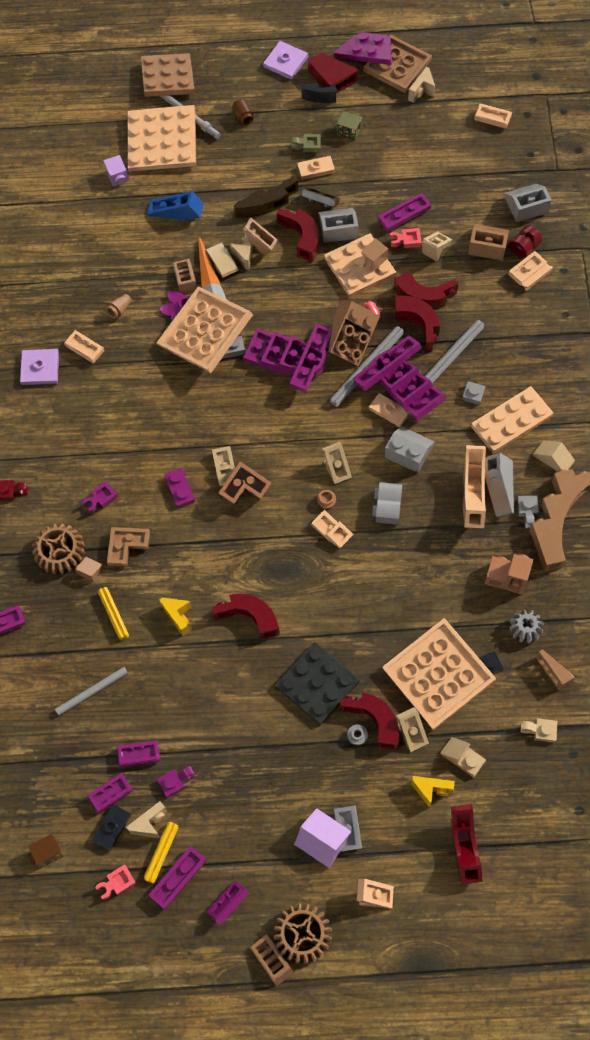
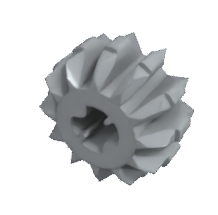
M525 609L522 610L521 614L516 612L515 618L510 620L512 626H510L509 630L514 632L513 638L520 637V643L524 639H526L528 644L531 643L532 639L537 641L539 635L543 633L541 627H543L544 623L543 621H538L540 615L533 616V610L529 614H527Z

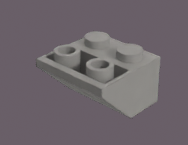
M533 184L503 194L516 222L549 213L552 199L545 186Z
M353 208L318 212L323 243L358 238V222Z

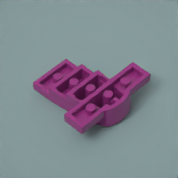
M316 323L308 343L292 335L291 338H288L277 332L270 334L257 328L243 357V361L274 372L293 376L289 387L306 393L312 379H316L324 370L325 348L331 337L332 329Z
M407 336L392 349L379 354L367 368L352 378L354 383L363 391L368 390L379 381L388 394L417 421L446 400L445 394L434 387L431 380L420 374L417 367L406 361L421 349L420 343L410 336Z

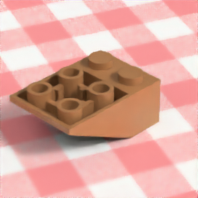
M341 299L333 319L329 352L359 366L380 316L353 301Z

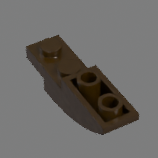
M293 176L284 180L280 185L271 188L268 192L261 188L251 193L250 196L238 201L234 205L235 217L248 218L260 216L289 204L288 197L299 191L298 179Z

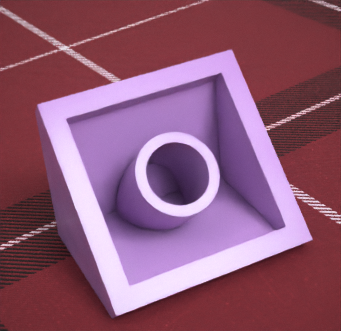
M315 809L300 827L294 845L330 868L352 831L319 809Z

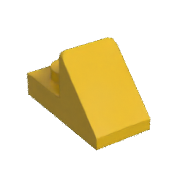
M170 598L159 599L161 607L182 636L189 633L188 625L190 623L184 613L191 609L190 602Z
M413 776L411 785L430 807L432 792H436L439 796H448L453 793L455 781Z

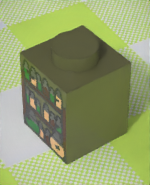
M343 111L335 122L337 135L356 141L362 128V117Z

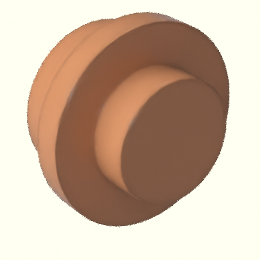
M323 490L318 494L317 502L322 508H331L336 503V496L330 490Z

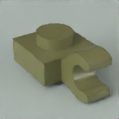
M304 134L303 138L292 137L291 150L296 151L303 148V152L320 153L321 134Z

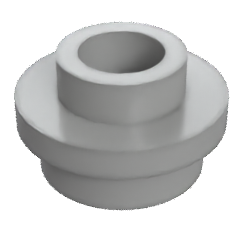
M353 725L348 730L347 737L352 744L362 745L368 738V732L362 725ZM357 731L362 734L358 738L354 736V733Z

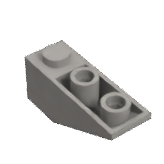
M501 453L485 457V479L496 517L514 513L513 460Z

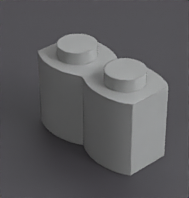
M379 483V488H375L374 499H377L378 502L377 505H373L372 516L376 517V523L399 524L401 484Z

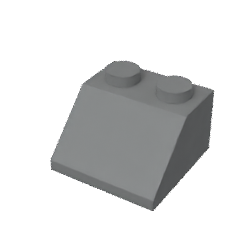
M401 426L393 433L386 445L385 458L418 473L435 441Z

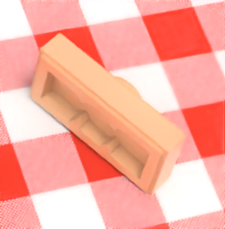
M479 104L474 120L507 129L512 112Z
M331 156L297 163L301 180L335 173Z
M76 330L64 342L67 348L93 364L104 352L102 346Z
M380 393L369 406L370 411L398 427H401L409 416V413L398 403Z

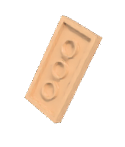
M530 386L471 423V427L494 454L553 417L554 413Z

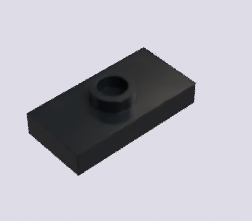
M113 804L91 841L110 852L132 816L131 813Z

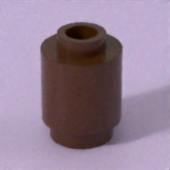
M237 100L233 103L232 111L238 122L242 125L252 123L254 120L253 112L246 100Z

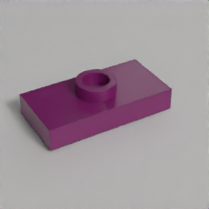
M158 740L117 746L119 767L160 762Z
M120 773L88 794L87 797L99 814L133 792V789L123 773Z
M235 880L206 913L221 925L235 911L237 906L249 894V891Z

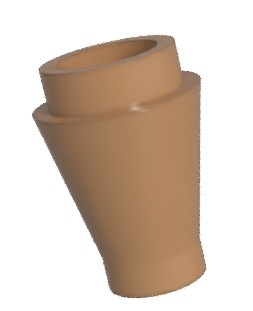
M124 294L108 303L106 312L113 319L119 318L132 302V299L129 295Z

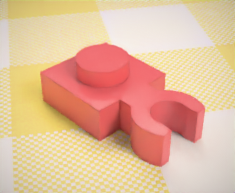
M419 228L403 229L402 234L397 232L390 233V239H396V241H391V247H398L400 244H403L404 248L421 247L422 242Z
M124 864L107 875L109 882L97 884L96 889L106 888V893L101 896L103 900H106L114 890L119 895L134 886L136 882Z

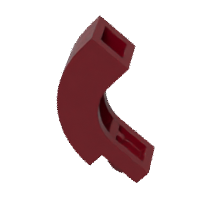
M279 208L276 213L277 224L291 228L301 235V239L296 246L297 257L313 263L319 248V232L315 221L301 209H298L296 213H292L290 210Z
M409 271L394 278L393 289L398 296L415 297L423 300L433 309H438L445 306L446 298H452L457 294L459 284L456 279H453L437 287H425L419 284Z
M395 296V321H412L417 323L424 331L425 352L433 351V344H437V336H439L440 331L439 318L434 309L421 299L411 296Z
M240 593L229 595V603L220 602L212 607L215 621L231 616L243 615L255 622L261 639L280 635L274 612L264 601L255 596Z
M363 692L361 700H357L353 696L341 698V712L364 714L375 722L378 728V748L397 750L399 741L398 722L391 708L383 700Z
M472 804L452 806L451 832L461 885L483 882L482 864L475 839Z

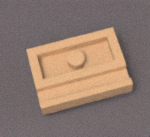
M534 251L513 267L508 275L527 291L548 275L553 267L549 266L547 261Z

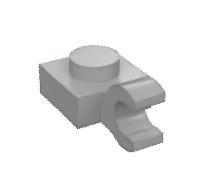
M518 496V516H524L525 529L531 528L532 523L535 522L534 516H538L539 513L537 496Z

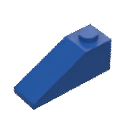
M193 191L150 200L147 215L177 220L196 219L201 217L204 203Z

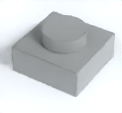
M468 381L462 400L480 405L486 386Z

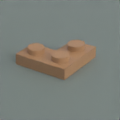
M111 527L107 558L108 566H127L129 549L148 550L150 529Z

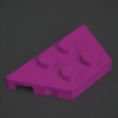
M360 32L334 51L335 58L392 65L390 35Z

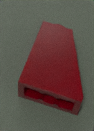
M322 52L308 60V72L322 88L335 86L337 94L358 82V70Z

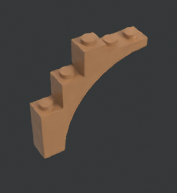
M562 469L554 473L552 483L556 494H549L543 498L541 508L545 519L536 520L530 528V533L544 572L563 568L566 561L562 547L564 519L573 504L586 492L590 491V472L583 471L575 475L573 469Z

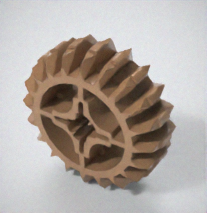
M61 523L60 527L54 524L52 529L46 526L47 531L40 530L41 537L35 536L36 543L32 545L34 548L32 554L35 556V562L39 563V567L41 569L44 568L47 573L52 570V573L56 574L59 570L63 574L64 569L71 572L70 567L72 565L77 567L76 561H82L80 555H83L85 552L82 549L85 546L84 542H82V536L78 535L76 529L72 530L70 525L65 528L63 523ZM68 540L73 542L72 551L67 547ZM45 547L50 551L49 558L44 556Z
M299 903L297 904L298 911H294V908L290 906L291 914L288 915L286 911H283L282 915L285 919L277 918V922L281 924V927L274 926V930L280 932V934L274 935V940H281L276 944V947L281 948L284 946L281 955L284 956L289 952L288 961H291L293 956H296V964H299L300 957H304V963L308 964L309 956L315 962L317 961L315 953H318L321 957L324 955L320 949L321 947L328 950L329 946L324 941H331L332 937L325 935V933L332 932V929L324 927L329 924V919L321 921L325 915L324 912L316 915L318 908L315 906L311 912L309 911V904H306L305 910H302ZM300 916L307 917L301 925L290 923L294 918ZM313 920L320 927V939L310 932ZM307 926V938L304 937V939L299 940V933L297 931L300 929L302 931ZM286 928L295 935L292 948L285 940ZM305 942L316 945L308 951H298Z

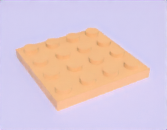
M194 105L128 111L129 172L196 166Z
M198 286L157 341V344L161 348L211 373L253 314L249 310Z
M445 618L382 667L433 731L496 681L495 676Z

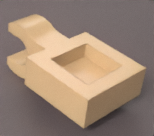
M539 718L536 719L535 724L523 721L521 733L535 734L534 740L555 743L557 721Z

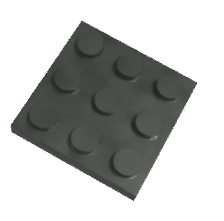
M314 642L275 684V688L321 726L340 705L341 698L348 696L358 685L360 679Z

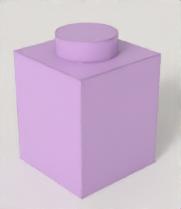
M120 155L103 160L112 186L129 181L127 170Z

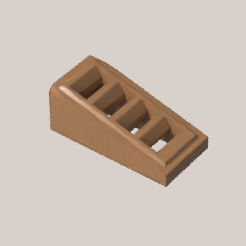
M252 218L247 221L242 229L264 256L271 252L278 241Z
M190 259L173 262L180 292L184 295L194 293L197 285Z
M543 649L539 651L536 659L558 690L573 682L575 677Z
M267 934L249 947L276 986L294 973ZM269 944V948L261 954L258 953L259 950ZM274 951V955H272L266 961L263 960L265 957H267ZM279 959L280 962L270 969L269 966Z

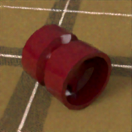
M526 225L509 242L510 250L518 258L525 259L542 242V235L535 227Z

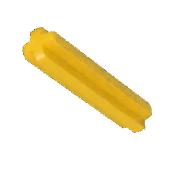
M103 587L99 589L98 594L119 640L128 638L129 634L108 588Z
M173 822L167 823L144 875L145 881L155 882L178 830L177 824Z

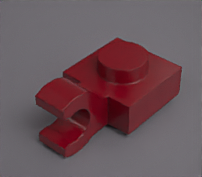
M0 480V501L15 500V495H28L29 487H26V482L16 484L15 480Z

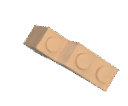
M466 445L463 477L464 527L484 528L485 446Z

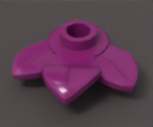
M177 291L167 292L170 302L160 308L164 315L171 316V321L174 320L190 298Z

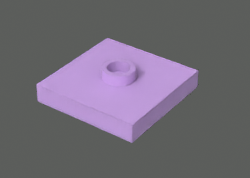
M279 41L264 61L263 67L292 80L308 58V53Z
M22 350L21 385L58 384L59 350Z

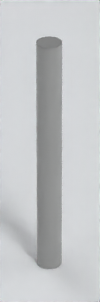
M125 667L119 669L55 709L57 714L60 716L128 674Z

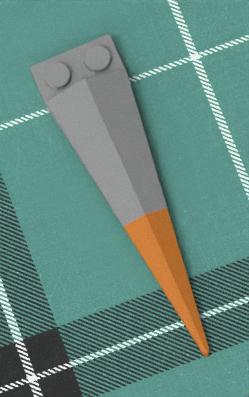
M199 237L202 288L226 299L203 242ZM241 333L222 359L245 354Z

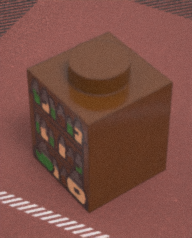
M52 834L28 846L31 851L28 853L31 863L33 865L36 864L40 869L63 857L58 843Z

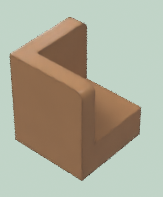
M376 238L361 251V254L371 261V270L375 271L388 259V248Z

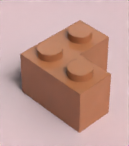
M239 462L218 494L232 504L236 503L244 489L261 499L271 485V482L242 462Z
M514 554L512 561L502 556H492L485 584L523 595L533 559L524 554Z

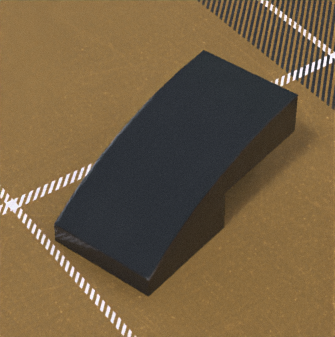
M318 83L301 85V96L303 100L310 102L336 103V87L319 88Z

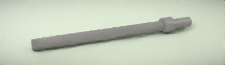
M170 95L160 96L173 107L183 106ZM195 115V123L201 127L202 131L206 134L209 133L216 139L220 138L221 134L212 128L213 126L209 122L203 121Z

